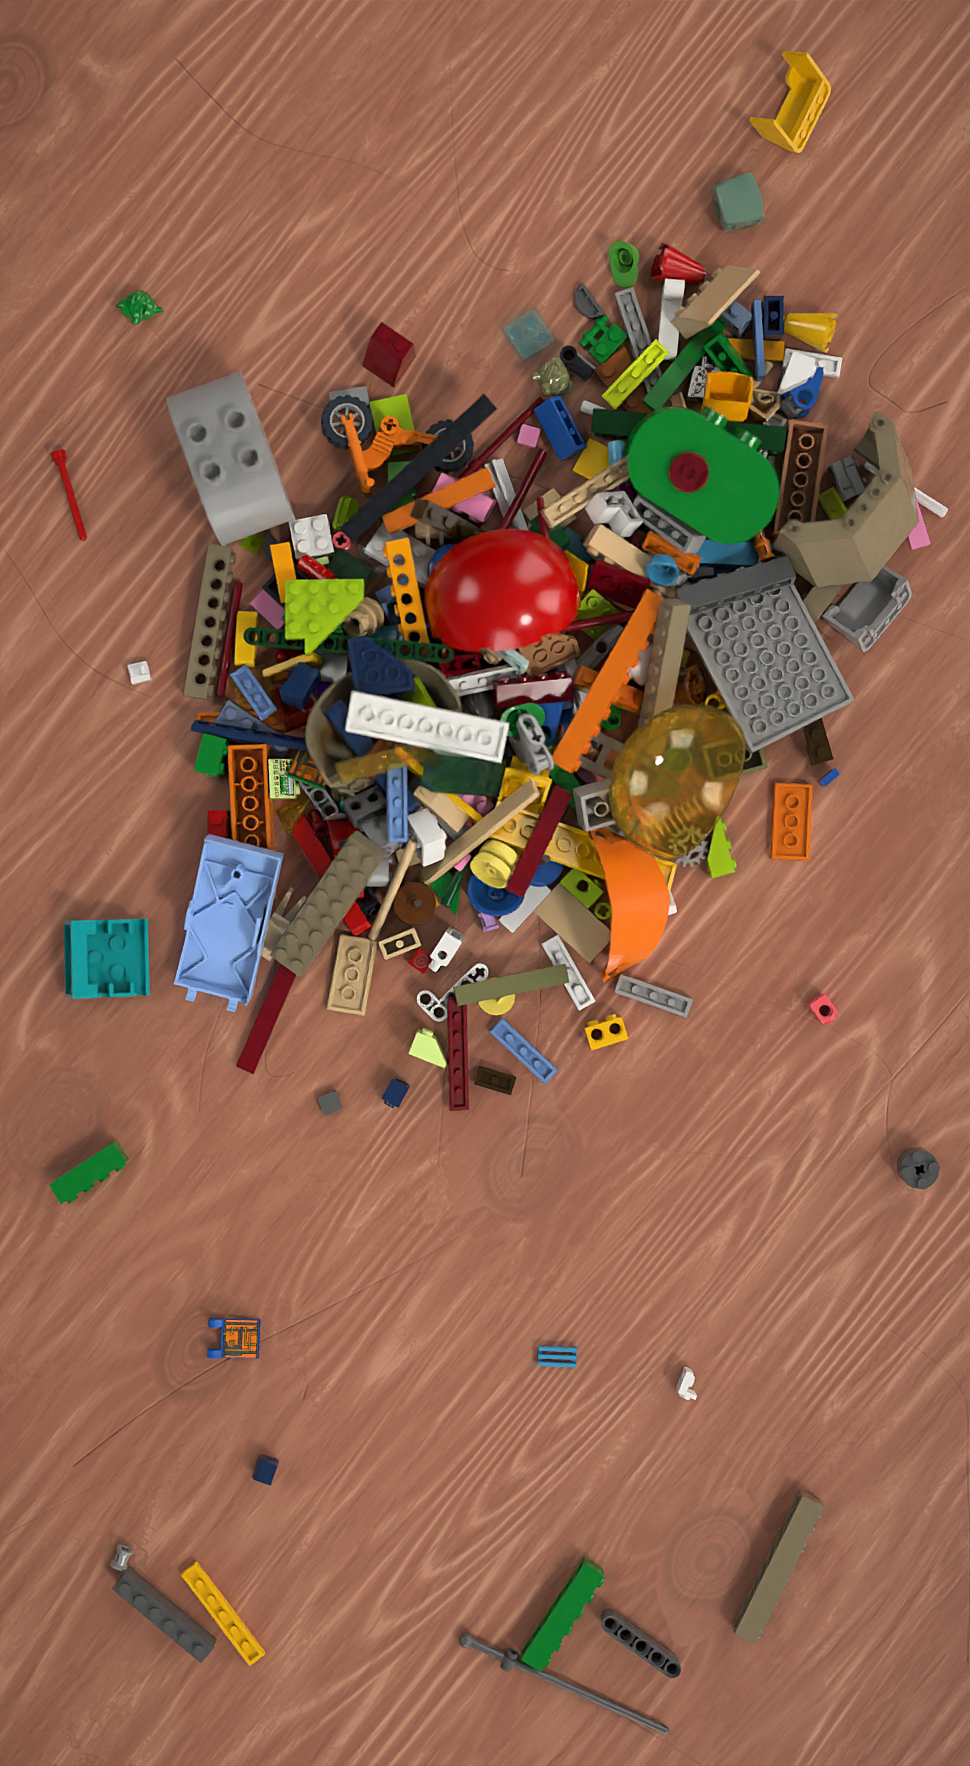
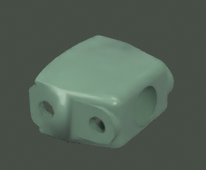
M750 172L736 176L712 187L713 200L719 222L725 232L746 229L764 222L765 214L763 213L762 198L753 173Z

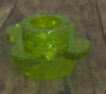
M253 534L247 536L244 539V543L241 544V548L249 550L252 554L256 555L259 553L260 545L263 544V538L256 537Z

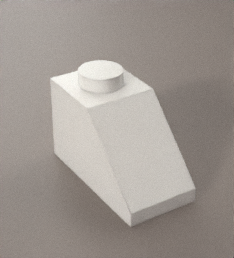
M793 351L777 393L783 394L806 383L809 377L813 378L817 367L814 366L815 359Z

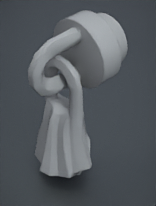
M697 567L693 575L684 570L679 571L678 579L670 586L679 588L687 579L695 580L699 576V568Z

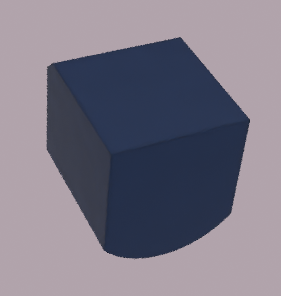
M264 1454L259 1455L252 1478L271 1486L279 1463L278 1459Z

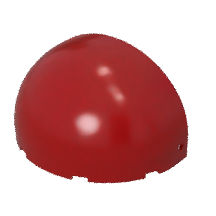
M520 529L488 531L457 544L434 566L428 577L424 593L425 609L432 635L436 639L440 638L442 643L449 647L479 652L480 648H491L492 652L505 651L542 641L541 637L548 634L553 636L571 624L578 615V608H581L577 577L566 553L547 537Z

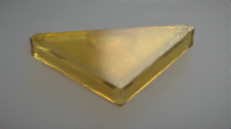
M307 794L276 810L287 835L291 834L310 801Z

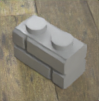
M852 456L834 462L828 467L843 503L860 496L867 488L865 478L861 477L858 472L860 470L859 463L856 459L853 460Z

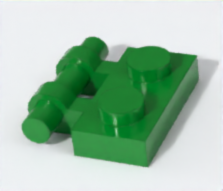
M605 314L594 322V326L589 331H586L582 335L583 338L578 342L583 348L587 344L592 346L588 354L600 365L605 363L628 338V335L615 323L610 328L605 325L610 320ZM601 331L603 335L598 341L595 340L594 336Z

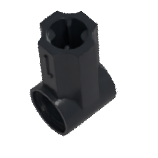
M565 346L560 351V359L565 364V368H569L583 381L586 382L596 370V367L577 353L573 346ZM566 353L572 354L573 359L566 360L563 357V355Z

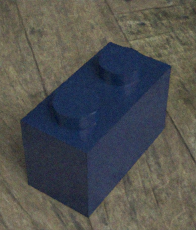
M764 296L761 302L763 340L780 341L784 335V296Z
M302 662L293 667L288 680L283 682L280 687L282 702L303 710L321 682L320 670Z

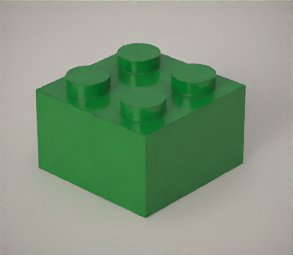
M203 733L193 771L222 779V775L225 776L228 769L226 760L228 757V746L231 745V742L227 739Z

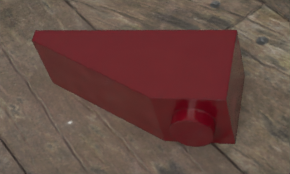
M481 653L454 656V659L449 663H438L440 672L446 678L495 667L493 664L488 663Z

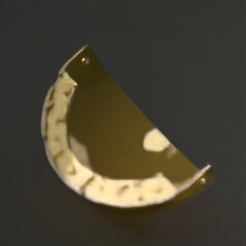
M687 704L675 706L648 719V723L640 730L636 729L626 741L612 768L613 777L611 784H609V806L616 825L628 841L662 861H671L686 855L707 837L729 805L742 773L745 759L744 732L740 724L733 717L709 705L690 706Z

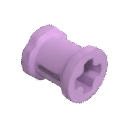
M483 913L478 914L482 921L483 932L499 928V925H496L494 916Z

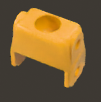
M707 372L701 410L704 406H707L727 418V422L742 423L747 419L748 409L752 400L753 377L733 372Z

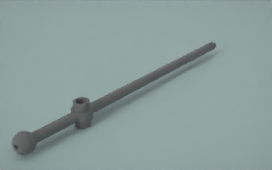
M468 1632L462 1633L459 1638V1644L462 1648L472 1647L501 1660L500 1667L506 1672H510L512 1668L516 1667L664 1735L669 1734V1728L543 1670L541 1672L537 1671L527 1663L518 1660V1652L513 1648H508L507 1652L503 1653L474 1640Z

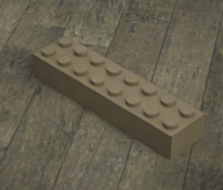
M356 831L352 834L278 941L270 956L301 978L389 853L360 832Z

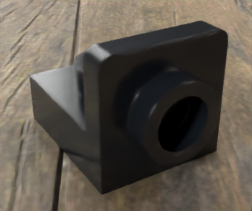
M371 886L364 888L363 898L356 899L357 904L366 917L374 916L378 913L381 903L378 901Z

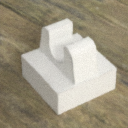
M147 661L127 665L133 685L152 680Z

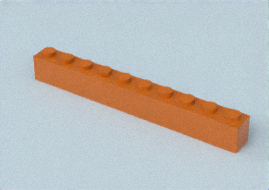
M648 589L646 590L552 755L556 766L571 774L579 769L583 753L586 755L592 745L590 744L593 737L596 738L601 730L599 725L602 720L606 721L610 715L611 710L609 708L611 704L618 701L621 695L619 690L622 685H627L631 677L628 674L632 668L635 669L638 666L640 653L647 650L650 644L648 639L651 634H655L660 600H666Z

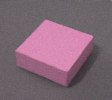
M522 424L517 444L535 449L540 429Z

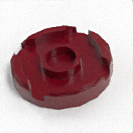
M684 452L678 455L671 462L669 468V478L672 485L685 493L700 490L706 484L709 477V467L706 460L701 455L693 452Z

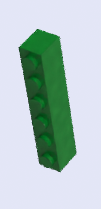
M583 1557L521 1650L522 1661L541 1672L543 1667L546 1668L552 1659L551 1655L554 1651L557 1652L562 1645L561 1640L565 1635L568 1636L573 1628L572 1624L575 1619L578 1620L583 1614L585 1604H589L592 1601L595 1589L602 1586L605 1578L601 1567Z

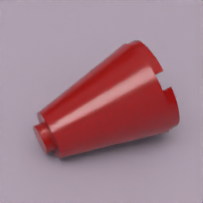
M663 242L660 245L659 249L662 251L659 255H655L651 269V276H653L651 281L664 283L665 279L685 280V284L699 285L700 282L704 281L706 271L703 265L667 243Z

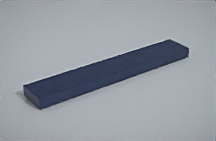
M195 720L191 724V731L304 751L307 749L306 738L202 720Z

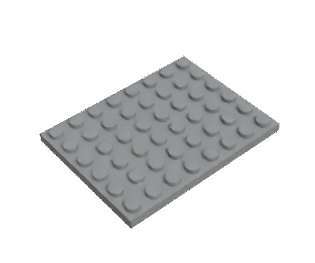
M794 584L689 616L686 631L750 753L855 701Z

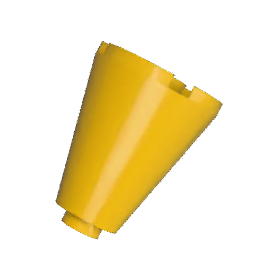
M789 313L787 317L784 316V333L827 353L829 348L826 345L827 342H832L837 322L833 319L837 317V314Z

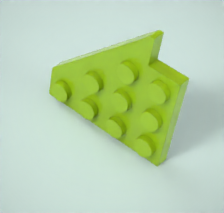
M364 579L285 580L286 640L305 639V655L309 656L364 601Z

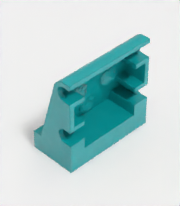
M148 919L65 920V997L81 999L137 995L150 996Z

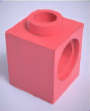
M821 993L807 1003V1006L819 1023L829 1024L836 1019L835 1015L838 1012L826 994ZM822 1005H826L828 1008V1012L825 1015L819 1013Z

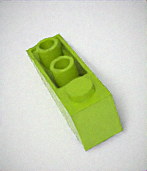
M720 817L714 819L708 846L709 852H707L705 859L710 878L734 873V868H736L735 859L730 856L729 852L732 849L730 840L725 837L724 831H727L724 819L721 820Z

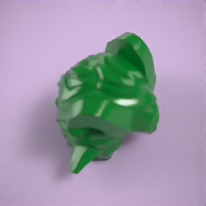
M137 290L129 294L116 305V308L121 309V312L130 319L133 325H137L141 321L148 320V318L154 317L155 314L164 311L161 307L156 306L155 301L143 290Z

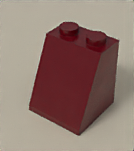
M381 322L370 337L362 367L394 388L415 358L414 343Z

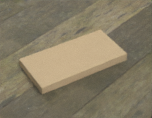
M560 883L533 911L589 963L611 940V930Z
M340 934L327 1010L365 1016L378 940Z

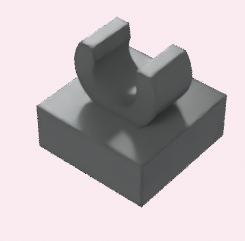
M790 395L780 403L778 413L784 411L787 415L785 419L789 420L793 419L803 409L798 408L794 404Z

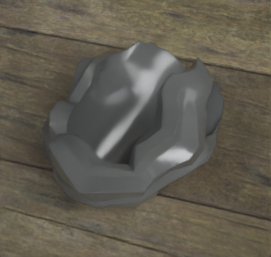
M492 689L461 697V713L495 719L497 707L493 701Z

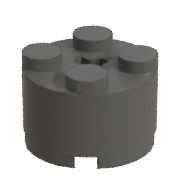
M920 1147L904 1150L898 1157L897 1171L899 1177L910 1187L927 1189L938 1178L940 1166L936 1158L927 1150ZM916 1165L921 1167L919 1171L915 1169Z

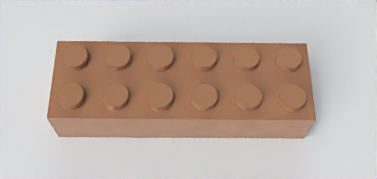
M792 419L788 422L778 481L779 498L773 514L771 539H777L780 531L789 521L796 520L802 524L815 521L829 425Z

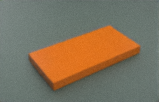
M774 783L770 859L809 861L813 784Z

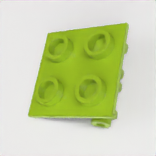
M592 589L584 593L581 608H578V615L574 620L620 613V611ZM611 624L581 630L596 641Z

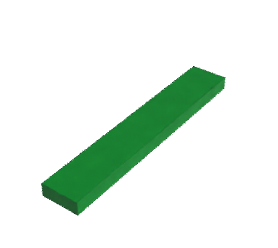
M715 320L710 326L696 333L641 403L652 411L662 408L705 355L706 350L703 348L705 342L720 330L723 332L726 327Z

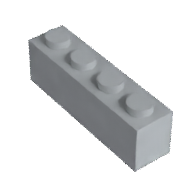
M637 495L633 505L645 525L684 553H698L706 538L704 534L643 495Z

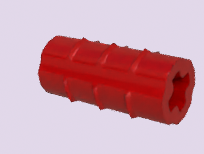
M303 555L297 564L298 569L313 580L337 579V576L331 570H328L310 555Z

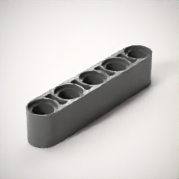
M605 1609L601 1613V1625L606 1633L667 1677L677 1678L680 1675V1662L674 1653L616 1611ZM608 1618L614 1619L610 1624L605 1622ZM627 1629L630 1631L626 1635L621 1634L622 1630ZM638 1641L645 1642L642 1646L636 1645ZM655 1652L661 1653L658 1657H653L652 1654ZM671 1663L676 1664L674 1668L667 1667Z

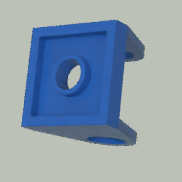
M816 367L813 378L809 377L806 383L782 394L783 399L791 395L794 404L798 408L805 410V412L796 415L795 418L805 417L816 403L824 376L823 367ZM786 369L783 370L779 377V387ZM798 399L803 400L806 405L801 404Z
M574 700L538 704L545 713V721L542 726H544L550 738L544 741V745L551 744L553 741H561L571 724ZM560 723L564 727V733L561 737H556Z

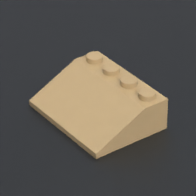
M730 265L723 269L717 268L711 274L712 279L709 282L706 280L699 287L700 292L697 295L695 293L686 300L688 304L685 307L681 306L674 313L676 317L671 323L685 339L710 326L760 273L759 270Z

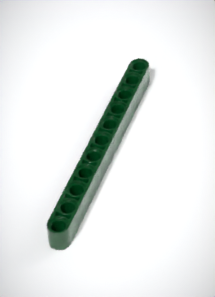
M250 627L245 630L243 635L245 642L250 645L305 650V639L296 640L293 645H290L285 638V630ZM256 631L258 638L253 642L251 634ZM273 633L277 636L275 643L270 642V636ZM330 634L314 651L350 654L349 650L347 651L345 648L346 641L359 637ZM332 638L334 644L332 648L328 649L326 641ZM370 638L382 648L385 644L389 643L391 646L389 653L396 659L449 663L455 656L453 648L443 644ZM405 645L410 647V653L407 656L402 654V648ZM424 647H428L429 655L424 658L421 655V650ZM443 649L449 651L446 659L440 657V652Z

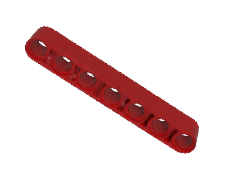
M303 813L287 824L321 880L333 863V860L319 837L314 835L312 825ZM355 901L345 915L344 920L353 935L357 936L372 926Z

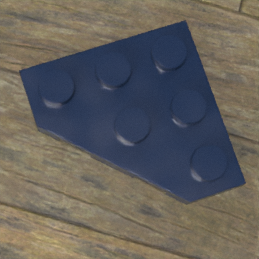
M367 636L348 639L356 692L378 696L415 690L412 670Z

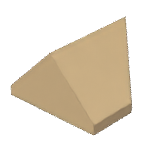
M753 387L748 413L755 421H768L780 407L781 394Z

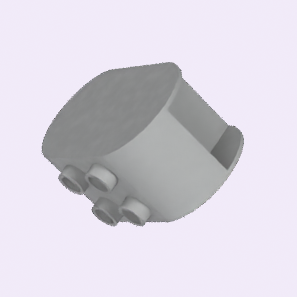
M241 370L166 397L174 426L199 495L222 547L230 542L285 522L296 520L256 406Z

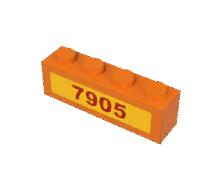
M583 665L577 667L572 677L573 688L588 694L599 672ZM622 685L619 690L621 695L618 701L611 705L639 716L644 692L629 685Z

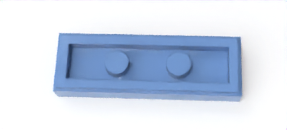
M247 665L230 674L261 721L277 711Z

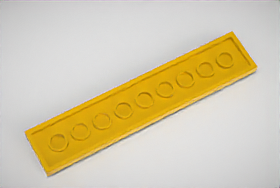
M498 800L496 802L495 808L502 802ZM522 809L488 838L524 850L540 815ZM559 822L544 855H549L551 861L606 880L594 840H590L588 832ZM653 856L664 875L670 893L677 864Z

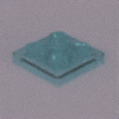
M535 307L503 328V332L523 362L556 341Z

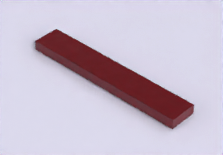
M556 785L554 786L505 890L521 898L524 897L573 794Z
M281 963L236 1067L252 1074L255 1073L296 978V974Z
M447 997L449 1110H469L467 1004L457 1006L455 997Z

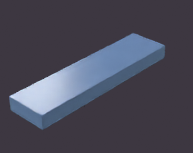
M754 300L751 306L755 379L756 382H763L766 374L761 300Z
M407 763L386 764L387 842H408Z
M503 1018L489 1031L544 1084L558 1071L555 1066Z

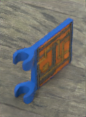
M209 1318L208 1326L210 1328L222 1327L221 1349L209 1348L207 1358H259L261 1319Z

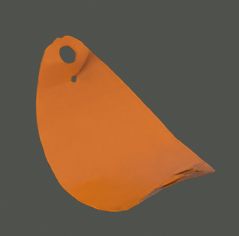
M602 827L588 831L590 840H594L612 906L609 960L607 968L601 973V979L605 982L618 976L625 969L643 961L656 948L668 919L670 895L664 875L650 852L640 842L632 838L623 837ZM596 831L601 832L605 839L599 838L596 835Z

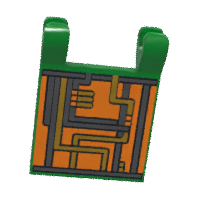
M308 747L306 751L298 750L287 777L324 790L326 782L317 769L308 751Z

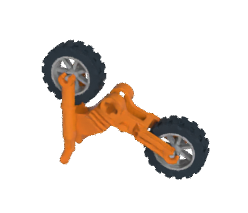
M345 395V397L337 396L336 399L328 402L321 417V428L327 441L330 444H334L335 447H341L350 453L356 477L366 498L371 497L370 488L374 485V480L368 477V471L373 472L381 468L389 459L392 450L419 449L423 451L453 423L451 419H446V421L440 420L436 424H432L426 433L403 430L399 427L396 418L387 416L381 421L380 430L377 432L372 445L367 450L362 451L360 445H363L370 437L373 426L371 410L364 401H360V398L356 396L350 397L351 395ZM345 409V416L340 415L338 411ZM348 409L355 411L356 413L354 415L352 413L348 415ZM334 415L341 420V422L333 423ZM360 416L361 424L353 422V420ZM340 426L341 432L338 433L334 427ZM387 426L391 427V431H387ZM355 427L360 428L358 432H356ZM472 434L461 443L462 448L457 447L454 449L461 452L460 455L455 458L453 452H451L448 456H451L452 460L444 459L435 467V471L449 474L450 472L456 473L463 469L469 463L473 454L474 441L472 440Z

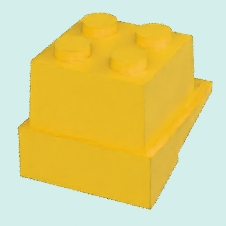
M513 756L510 767H506L497 801L503 802L528 780L532 779L536 782L539 796L528 804L524 810L541 815L552 779L548 778L550 770L543 769L538 775H532L527 764L522 763L518 757Z

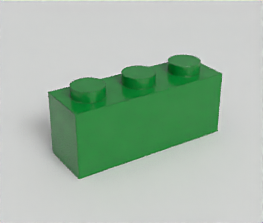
M721 330L705 342L703 348L721 372L743 374L753 377L754 381L755 375Z

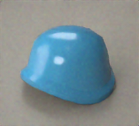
M667 554L653 556L645 567L647 577L658 586H670L679 576V568L675 560Z

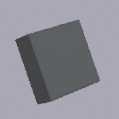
M336 1090L318 1097L324 1115L343 1108Z

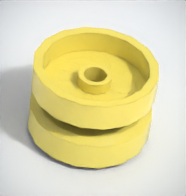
M487 840L479 849V853L471 861L470 868L474 875L483 883L494 888H504L511 878L519 857L506 844L496 840Z

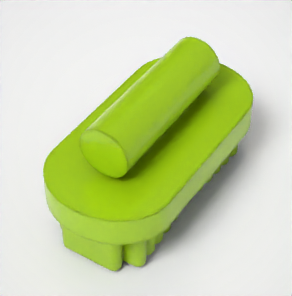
M342 496L339 500L332 523L336 532L342 531L340 527L358 510V500L351 496Z

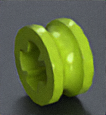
M601 902L595 906L594 913L599 919H607L610 917L612 909L609 904ZM602 905H605L604 908H608L605 916H601V913L598 914V910L601 909Z

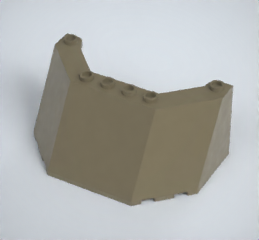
M879 411L871 418L864 437L853 450L879 470L876 477L842 519L803 524L796 520L789 521L780 531L772 549V553L776 557L789 556L793 570L817 588L828 585L853 584L855 582H872L919 523L910 463L894 423Z

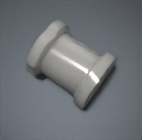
M117 1545V1553L110 1565L116 1570L125 1571L128 1567L127 1561L129 1556L132 1555L133 1549L129 1546Z

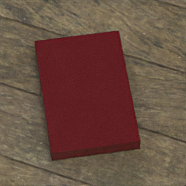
M597 559L586 590L591 591L594 589L603 597L636 609L646 590L649 589L652 580Z

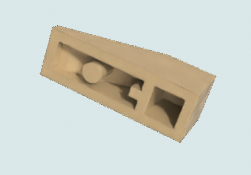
M426 779L413 794L420 805L425 809L428 808L432 814L456 833L459 832L469 819L441 790Z

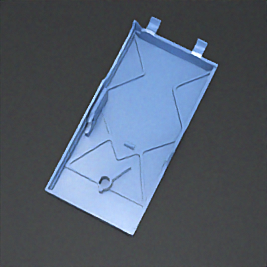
M208 834L204 839L205 842L192 901L190 900L184 925V930H187L174 984L188 988L185 1000L194 1002L197 991L228 998L227 1010L235 1012L238 1001L247 1006L253 995L284 853Z

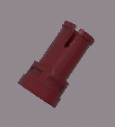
M310 810L311 813H308V816L312 822L314 835L317 837L325 836L329 828L322 819L319 810Z

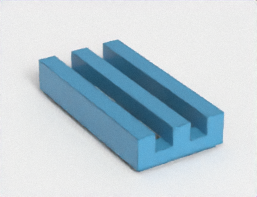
M539 1345L538 1366L576 1368L577 1347ZM542 1351L573 1352V1355L542 1354ZM542 1358H543V1359H564V1360H572V1362H565V1361H545V1360H542Z

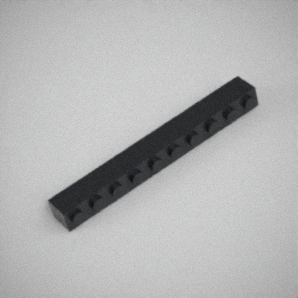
M485 394L480 396L344 523L340 529L352 542H356L497 410V407Z

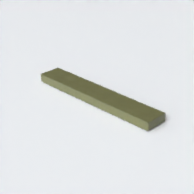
M566 964L455 986L453 989L456 1004L461 1006L570 982Z

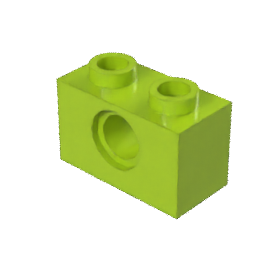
M572 868L559 883L588 909L603 893L601 890L603 886L596 879L591 881L587 877L588 873ZM581 880L586 881L588 884L587 890L583 892L577 888V884Z

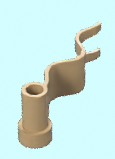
M291 887L269 920L261 955L268 961L272 959L270 953L306 900V897L303 896L283 918L282 915L294 890Z

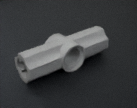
M620 623L612 624L575 663L578 666L583 665L593 669L616 645L625 628ZM599 642L606 644L607 650L605 652L597 650L596 646Z

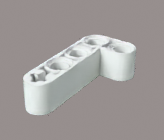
M665 279L663 284L658 341L670 352L664 359L666 361H674L677 356L679 331L671 321L676 317L674 313L681 307L685 280Z
M483 963L475 964L453 987L460 986L464 980L474 983V980L468 975L471 973L474 976L477 973L475 970L477 967L479 969L483 967L485 975L483 977L479 975L475 980L484 981L489 973L488 967ZM452 987L440 999L430 990H422L417 996V1003L433 1020L443 1021L447 1018V997L450 994H454V989ZM422 994L430 995V1003L424 1004L421 1002L420 996ZM437 1007L443 1008L444 1016L436 1017L434 1009Z

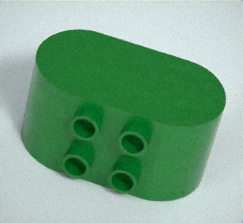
M669 406L656 409L645 415L632 429L624 452L625 456L628 455L629 480L640 494L711 540L722 544H737L746 541L758 534L768 524L777 507L779 483L771 463L765 456L756 451L762 442L761 440L739 427L736 428L732 435L723 430L728 419L707 406L703 407L700 414L687 408ZM684 452H693L701 455L709 467V477L706 484L700 490L691 493H685L676 489L669 478L671 462Z

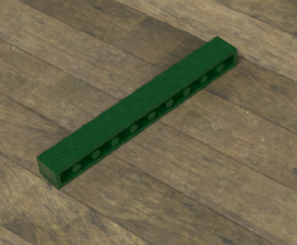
M593 408L591 433H595V437H606V434H612L615 439H625V436L630 435L635 425L649 413ZM727 422L723 427V430L731 435L737 427L742 428L761 440L762 442L756 449L757 452L760 449L767 450L769 454H779V451H784L787 427L743 422Z

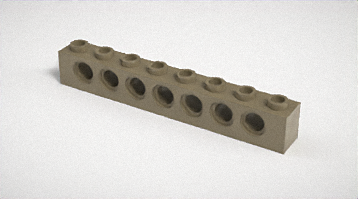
M208 544L184 689V696L188 698L209 701V698L213 697L214 685H212V680L217 675L215 662L216 659H219L221 650L218 644L219 640H222L224 629L221 626L222 621L226 620L227 610L224 609L225 602H228L230 597V591H227L228 583H232L233 572H230L231 565L235 564L236 553L229 546L222 547L221 545ZM218 562L225 563V567L222 570H216L215 567ZM219 580L222 582L219 589L212 588L215 581ZM213 599H217L219 602L216 608L209 607V603ZM210 618L215 619L213 627L206 626V622ZM206 637L212 638L210 646L203 645V640ZM203 656L209 657V662L206 665L200 664V659ZM199 675L206 676V681L203 684L197 683Z

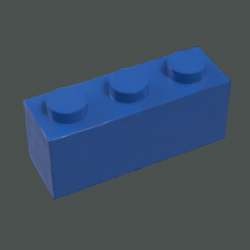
M561 396L549 398L534 409L537 419L541 423L546 437L550 440L554 452L560 461L572 458L587 447Z

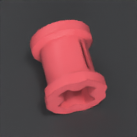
M343 531L333 535L332 542L338 551L344 552L350 548L351 541ZM344 538L345 542L339 545L338 541Z

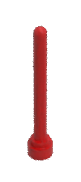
M64 449L53 451L50 453L52 462H55V465H58L79 539L85 541L87 535L65 465L67 462L66 451Z

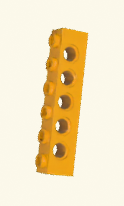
M409 538L385 542L386 546L382 548L384 558L389 559L390 566H386L388 578L393 579L394 585L390 586L392 597L397 599L398 605H394L396 617L400 616L401 624H398L400 636L404 635L405 641H410L409 634L417 632L420 635L418 642L429 643ZM397 554L404 556L405 562L401 566L396 565L393 561L394 556ZM406 574L409 579L408 583L405 585L399 584L397 581L398 575ZM404 593H409L412 596L410 604H404L401 601V596ZM411 612L416 615L414 623L406 622L405 615ZM405 645L403 647L404 655L410 653V647L408 645ZM424 647L421 650V655H429V648Z

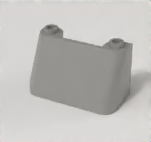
M884 565L872 582H858L839 606L835 604L828 606L822 617L858 649L866 652L910 600L912 591L906 578Z

